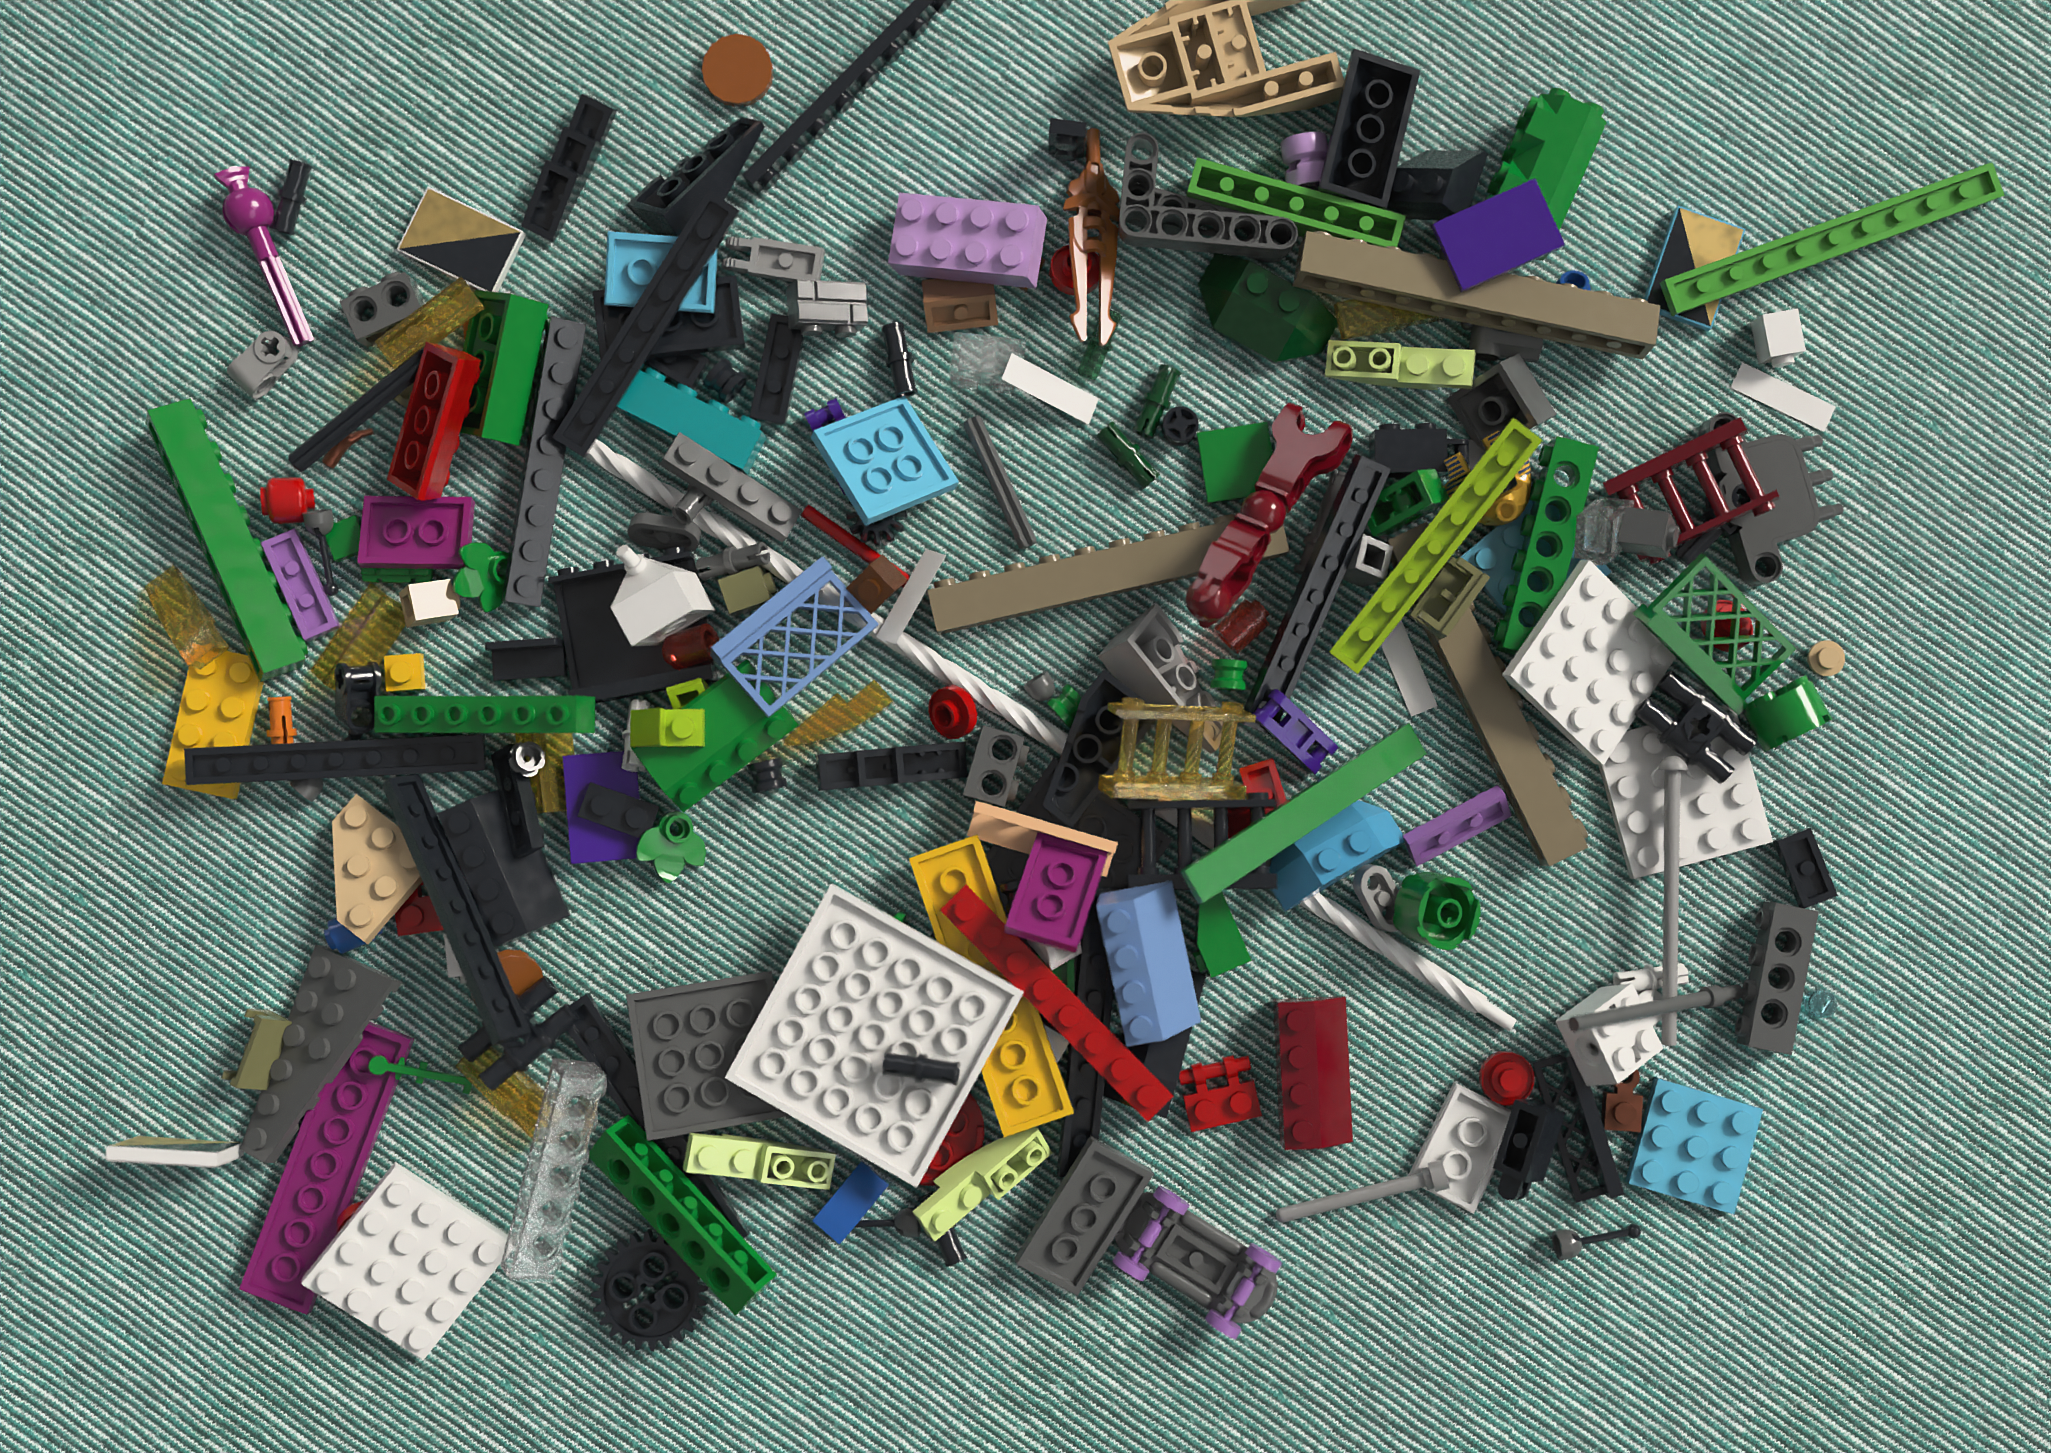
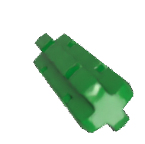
M361 568L362 580L366 583H379V579H382L383 583H412L413 580H416V583L432 582L434 570Z

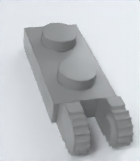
M726 237V247L734 251L751 252L749 261L733 258L723 259L721 268L725 270L793 282L796 279L821 280L825 250L822 247L753 237V240Z

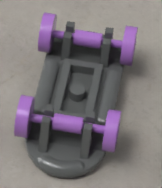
M1158 1185L1155 1192H1142L1115 1236L1116 1244L1121 1251L1117 1252L1112 1260L1113 1263L1137 1280L1144 1281L1147 1274L1151 1273L1210 1310L1205 1320L1224 1335L1236 1340L1242 1330L1236 1323L1255 1321L1263 1316L1273 1305L1278 1286L1276 1273L1282 1262L1256 1244L1251 1243L1249 1247L1243 1245L1187 1210L1190 1205L1165 1187Z

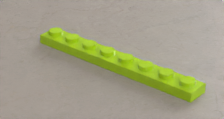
M1514 418L1509 422L1329 651L1332 655L1359 674L1543 441L1540 437Z

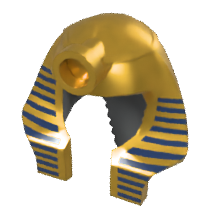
M1499 431L1481 440L1486 450L1500 435ZM1469 439V466L1461 452L1444 460L1449 472V481L1444 485V488L1449 498L1484 455V451L1471 439ZM1529 459L1480 519V523L1492 526L1505 525L1514 521L1522 514L1529 503L1531 492Z

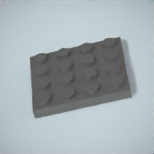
M772 971L626 995L647 1141L791 1116L725 1078L774 989Z

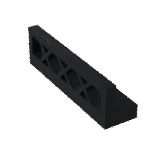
M1570 1050L1530 1062L1542 1102L1555 1108L1560 1097L1564 1096L1573 1101L1575 1107L1569 1123L1562 1122L1566 1129L1563 1134L1560 1129L1556 1141L1574 1202L1578 1203L1600 1195H1606L1610 1199L1625 1195L1591 1086H1586ZM1561 1063L1564 1077L1559 1087L1555 1088L1546 1083L1542 1068ZM1567 1085L1570 1091V1095L1564 1093V1090ZM1548 1088L1555 1092L1552 1099ZM1578 1120L1581 1126V1130L1575 1127ZM1572 1130L1584 1136L1586 1142L1580 1158L1568 1153L1566 1142ZM1589 1155L1592 1161V1165L1585 1162ZM1570 1158L1577 1161L1574 1169ZM1583 1165L1595 1171L1599 1186L1580 1191L1577 1177Z

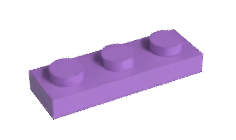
M294 528L261 542L303 639L309 642L341 628L298 530Z
M1496 785L1402 835L1409 856L1416 867L1511 817L1506 795L1500 786Z

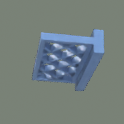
M823 556L711 647L710 656L719 666H723L767 718L771 717L879 625L831 570L832 566ZM828 583L840 594L839 606L818 604L819 591ZM814 596L813 604L805 603ZM844 599L851 607H844ZM797 609L813 610L812 629L790 627L791 614ZM817 611L838 612L837 631L817 630ZM843 613L858 614L867 625L858 633L842 632ZM786 619V627L777 626ZM769 632L785 633L784 652L763 650L764 636ZM790 633L811 635L810 654L789 652ZM816 636L837 637L836 651L830 656L814 655ZM841 638H849V640L841 646ZM759 641L758 650L750 649ZM741 655L758 656L756 675L741 674L732 663ZM762 656L784 658L782 677L761 676ZM788 659L809 660V674L803 679L787 678ZM814 661H823L813 670ZM748 681H756L755 689ZM760 682L782 683L781 697L771 706L759 695ZM786 684H796L786 692Z

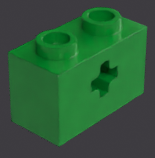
M1436 469L1417 470L1381 491L1367 523L1373 537L1393 534L1446 504L1450 498Z

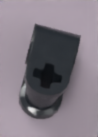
M368 662L365 666H348L346 663H338L334 673L336 687L335 716L355 733H367L374 729L375 696H379L381 688L379 665L377 662ZM362 707L359 716L351 719L353 711Z

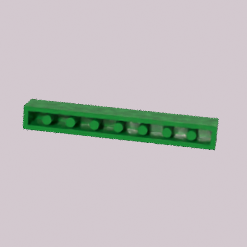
M191 398L147 410L146 426L259 681L262 682L302 668L306 659L305 655H308L307 646L301 635L296 636L290 624L294 622L293 615L286 602L281 603L276 591L279 590V584L272 570L267 571L262 561V558H265V553L261 542L257 537L252 538L247 527L251 524L247 510L243 505L238 506L233 494L236 493V487L229 473L224 474L219 464L222 461L219 447L215 441H209L205 429L208 426L204 413L200 408L195 409Z

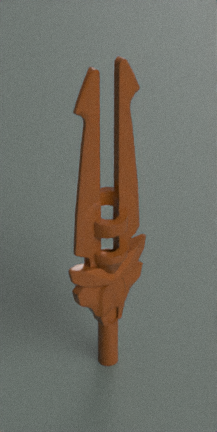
M1091 128L1086 131V165L1079 177L1068 184L1066 194L1069 198L1064 201L1063 210L1077 211L1076 216L1068 219L1069 250L1076 310L1069 315V318L1079 341L1083 343L1087 338V253L1097 252L1099 253V345L1103 347L1109 341L1116 327V323L1110 317V306L1117 259L1118 228L1111 220L1119 222L1120 209L1116 204L1120 202L1118 191L1109 184L1103 165L1100 163V130ZM1098 229L1099 235L1088 237L1087 230Z

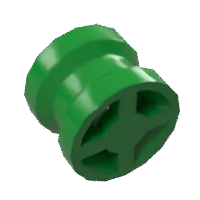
M1212 659L1211 667L1215 673L1214 678L1210 681V689L1246 691L1243 672L1247 669L1248 662L1233 659Z
M1067 683L1062 688V694L1057 698H1051L1046 704L1071 729L1081 696Z

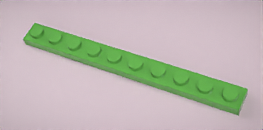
M1993 162L1673 276L1660 282V286L1671 316H1675L1989 203L2005 195Z

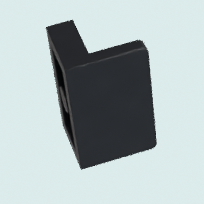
M559 638L485 642V650L492 652L493 681L568 677L564 641Z

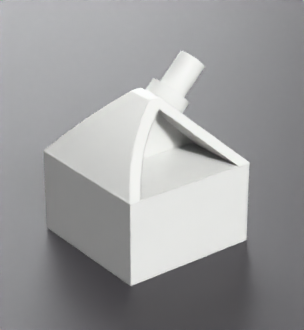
M622 545L616 551V555L625 564L624 569L627 573L612 603L611 609L631 646L658 645L715 611L695 572L649 559L641 554H635L628 545Z

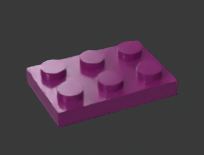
M364 496L357 563L361 568L461 569L465 565L458 551L463 545L472 542L475 508L473 498L441 497L422 501L412 496Z
M1037 832L1005 924V933L1077 953L1107 861L1108 851Z

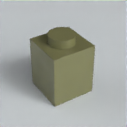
M759 566L718 580L728 612L733 617L759 609L772 598L771 594L777 593L771 573L764 574L763 569Z

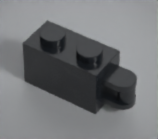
M1395 423L1381 424L1379 429H1375L1369 435V459L1391 469L1387 478H1405L1417 470L1436 469L1439 477H1442L1448 472L1444 460L1448 459L1447 448H1454L1455 454L1461 452L1468 466L1470 465L1469 439H1447V429H1436L1435 423L1414 425L1415 429H1400V424Z
M1515 1099L1493 1169L1502 1172L1498 1192L1503 1199H1524L1529 1193L1532 1182L1544 1181L1566 1112L1534 1099Z

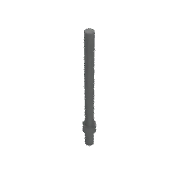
M1738 984L1726 987L1718 985L1702 987L1699 992L1573 1016L1569 1018L1568 1025L1573 1032L1701 1006L1706 1009L1720 1007L1726 1001L1742 998L1743 989Z

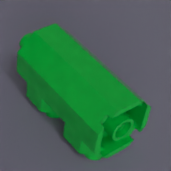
M1551 88L1549 94H1540L1538 98L1531 96L1526 108H1523L1514 128L1517 130L1512 140H1509L1501 156V161L1503 162L1498 172H1495L1486 192L1489 194L1486 200L1535 178L1560 231L1607 123L1602 118L1604 109L1596 103H1583L1573 99L1567 91L1560 88ZM1548 255L1543 256L1537 260L1543 261Z

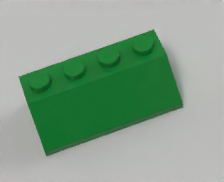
M475 290L463 351L481 360L479 365L480 375L477 383L473 386L469 399L470 410L468 416L463 420L460 433L520 446L521 437L526 430L525 417L528 403L533 396L532 383L535 368L539 364L541 357L539 349L542 334L546 329L549 304L510 293Z
M748 659L736 667L741 674L756 675L757 673L756 668ZM727 673L681 708L705 710V746L631 747V749L662 791L684 813L799 724L786 705L767 718L730 674ZM748 681L755 689L756 681ZM760 682L759 695L771 706L780 697L767 682Z

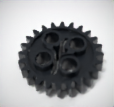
M651 1229L646 1230L643 1240H641L636 1231L630 1235V1244L623 1238H620L616 1242L618 1251L609 1248L605 1252L609 1261L600 1260L596 1265L604 1274H595L591 1280L595 1284L600 1285V1288L594 1289L590 1293V1297L601 1299V1302L593 1308V1312L604 1311L605 1316L599 1322L600 1326L611 1323L613 1327L610 1330L609 1336L612 1337L621 1332L623 1334L621 1345L623 1346L630 1338L635 1339V1350H639L644 1341H648L650 1351H654L659 1340L667 1349L672 1344V1336L677 1341L682 1342L685 1338L683 1328L693 1332L697 1326L692 1318L702 1320L705 1315L704 1311L698 1306H706L709 1303L710 1298L701 1294V1292L709 1290V1287L701 1281L700 1277L660 1234L657 1239H654ZM651 1256L659 1257L665 1265L664 1271H652L648 1265V1258ZM672 1271L678 1272L676 1278L664 1283L655 1294L653 1292L649 1293L632 1307L624 1308L623 1304L640 1295L646 1286L652 1287ZM618 1278H629L633 1282L634 1290L632 1292L622 1291L618 1286ZM671 1287L679 1288L684 1294V1301L681 1303L673 1302L668 1296V1289ZM637 1309H649L654 1316V1321L651 1323L641 1321L637 1315Z

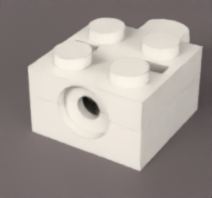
M1632 983L1600 987L1555 1021L1586 1086L1619 1084L1660 1052L1663 1046L1653 1026L1662 1020V1014L1573 1032L1569 1028V1018L1660 1000L1662 995L1658 991L1645 990L1636 992Z

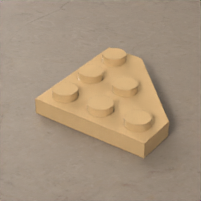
M356 794L332 821L336 917L338 922L366 944H369L422 883V878L400 827Z

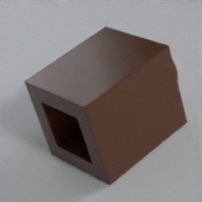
M882 554L868 565L846 589L872 614L907 579Z

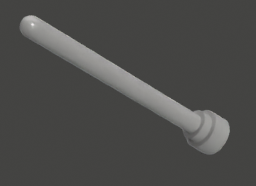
M1441 1159L1427 1163L1428 1167L1421 1168V1173L1279 1208L1276 1211V1218L1280 1222H1288L1427 1187V1190L1435 1188V1192L1450 1189Z

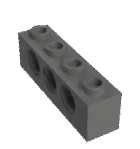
M1766 901L1763 902V907L1757 911L1755 918V927L1758 929L1756 943L1751 945L1748 955L1751 970L1749 979L1744 981L1742 987V999L1745 1000L1742 1015L1740 1014L1737 1017L1735 1023V1035L1738 1036L1737 1043L1792 1055L1819 911ZM1780 932H1783L1787 942L1785 947L1779 951L1775 946V938ZM1776 967L1780 973V979L1776 985L1771 986L1768 981V974ZM1770 1003L1773 1008V1015L1768 1021L1764 1022L1761 1011L1766 1004Z

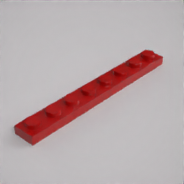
M967 885L963 886L940 909L1015 987L1024 991L1023 996L1147 1122L1173 1097L1164 1085L1017 936L1005 933V923Z

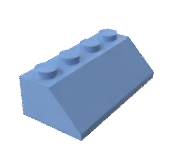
M1168 881L1101 893L1097 903V910L1126 1045L1133 1046L1163 1041L1200 1023L1201 1017L1173 882Z

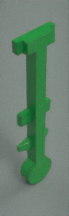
M382 1055L373 1056L369 1061V1070L372 1074L381 1075L386 1071L396 1073L397 1080L401 1078L402 1074L417 1076L415 1083L423 1084L424 1078L464 1085L462 1093L466 1094L471 1092L475 1069L468 1068L466 1076L428 1070V1062L420 1061L419 1068L406 1066L405 1057H401L398 1064L389 1063Z

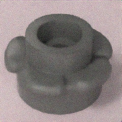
M531 741L526 743L519 742L510 750L512 756L509 759V764L513 771L520 772L522 776H534L537 774L538 769L543 768L545 763L544 752L536 743ZM524 756L529 757V762L524 761Z

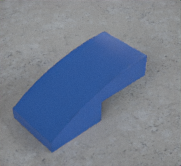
M861 1161L812 1221L840 1245L888 1187L889 1183L865 1162Z

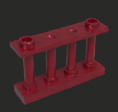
M1741 417L1603 482L1610 498L1618 496L1619 500H1624L1627 507L1644 509V506L1637 494L1640 492L1638 486L1649 480H1652L1653 484L1658 483L1682 533L1679 535L1676 547L1750 512L1753 513L1754 517L1776 508L1773 502L1780 499L1777 490L1768 494L1764 493L1741 446V443L1744 442L1742 436L1748 434ZM1721 447L1723 452L1727 451L1751 500L1731 511L1706 462L1709 459L1707 453ZM1685 463L1688 468H1693L1716 518L1695 527L1672 480L1674 475L1672 469ZM1637 555L1640 562L1649 560L1650 565L1667 559Z

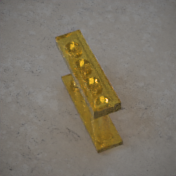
M1123 698L1122 703H1108V710L1124 718L1118 770H1114L1113 775H1100L1099 790L1112 798L1245 799L1247 786L1235 781L1234 775L1231 774L1237 722L1255 723L1256 715L1243 710V704L1222 702L1221 707L1144 704V700L1137 698ZM1139 718L1157 719L1151 771H1147V776H1135L1136 773L1132 771ZM1172 720H1190L1184 771L1180 772L1179 777L1169 776L1166 773ZM1205 721H1223L1217 771L1212 773V777H1202L1198 772Z

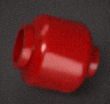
M301 477L271 478L267 481L266 487H260L262 515H268L270 521L274 524L304 522L302 513L308 512V510H315L314 488L306 489L305 481Z

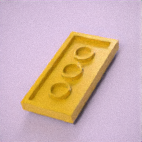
M194 644L162 784L229 799H237L241 782L186 785L184 749L250 744L264 681H259L248 655Z

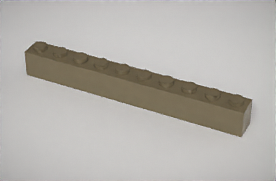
M1306 231L1299 247L1293 287L1642 360L1656 345L1661 306L1648 303V301L1642 298L1627 299L1613 296L1608 291L1600 290L1594 292L1580 289L1570 283L1556 284L1543 281V279L1537 276L1523 277L1508 274V272L1461 293L1447 260L1438 259L1435 255L1427 253L1418 255L1404 252L1395 246H1375L1367 244L1361 239L1347 240L1337 238L1323 231Z
M1234 514L1214 518L1213 525L1200 527L1199 522L1185 524L1178 527V533L1165 535L1164 530L1144 534V540L1130 543L1129 538L1109 542V548L1095 551L1094 546L1074 550V556L1060 559L1059 554L1039 558V564L1025 567L1024 562L1004 566V572L990 575L989 570L969 574L968 581L955 583L954 578L934 582V588L928 589L927 592L937 634H946L1198 576L1199 569L1210 544L1218 540L1235 516ZM1284 526L1276 533L1270 534L1271 543L1268 545L1261 561L1283 557L1289 553Z
M1427 522L1385 542L1393 546L1390 562L1394 569L1428 527ZM1438 574L1434 577V579L1431 581V583L1427 586V588L1423 591V593L1419 596V598H1418V599L1415 601V603L1412 605L1413 608H1414V607L1417 605V603L1420 601V599H1421L1422 596L1425 594V592L1428 590V588H1429L1430 585L1433 583V581L1436 579V577L1438 576ZM1472 602L1447 637L1439 639L1424 628L1540 865L1552 866L1588 848L1585 841L1588 838V834L1579 818L1574 819L1568 807L1572 805L1568 792L1563 786L1558 787L1552 775L1556 772L1555 766L1548 754H1542L1536 742L1540 739L1539 734L1531 721L1526 722L1520 710L1523 708V702L1518 692L1514 688L1510 690L1505 678L1502 676L1506 669L1499 656H1493L1488 646L1491 643L1490 635L1483 624L1478 625L1472 613L1475 611V606Z

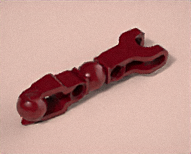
M1287 403L1272 424L1276 449L1254 485L1256 492L1249 494L1243 500L1240 513H1236L1234 520L1228 524L1218 540L1210 544L1199 569L1197 579L1188 587L1185 598L1186 607L1199 620L1201 627L1207 629L1222 619L1249 587L1252 575L1264 556L1268 545L1271 543L1270 534L1276 533L1283 526L1286 513L1291 511L1292 506L1297 503L1310 481L1317 475L1327 474L1341 465L1353 441L1352 425L1337 420L1322 433L1316 435L1305 434L1302 432L1305 427L1303 407L1293 403Z

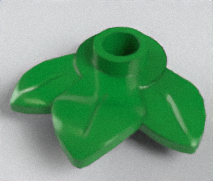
M481 542L463 545L458 552L465 566L454 577L453 591L462 597H479V603L484 612L495 610L503 603L501 599L509 553L493 551L488 544ZM499 563V565H500V572L497 574V572H496V567H497V564Z
M672 811L663 815L657 827L650 828L642 834L636 847L637 860H653V866L657 875L665 883H671L675 880L686 863L693 866H703L706 856L705 844L693 832L691 819L685 813L679 811ZM672 823H676L678 826V833L675 836L669 830Z

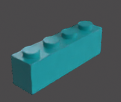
M647 367L645 372L640 370L617 407L622 413L674 439L680 432L748 475L767 438L763 431L759 430L761 427L759 422L745 415H742L739 420L728 414L730 409L727 406L713 399H710L707 404L696 398L698 393L681 383H678L675 388L664 382L666 379L664 375Z

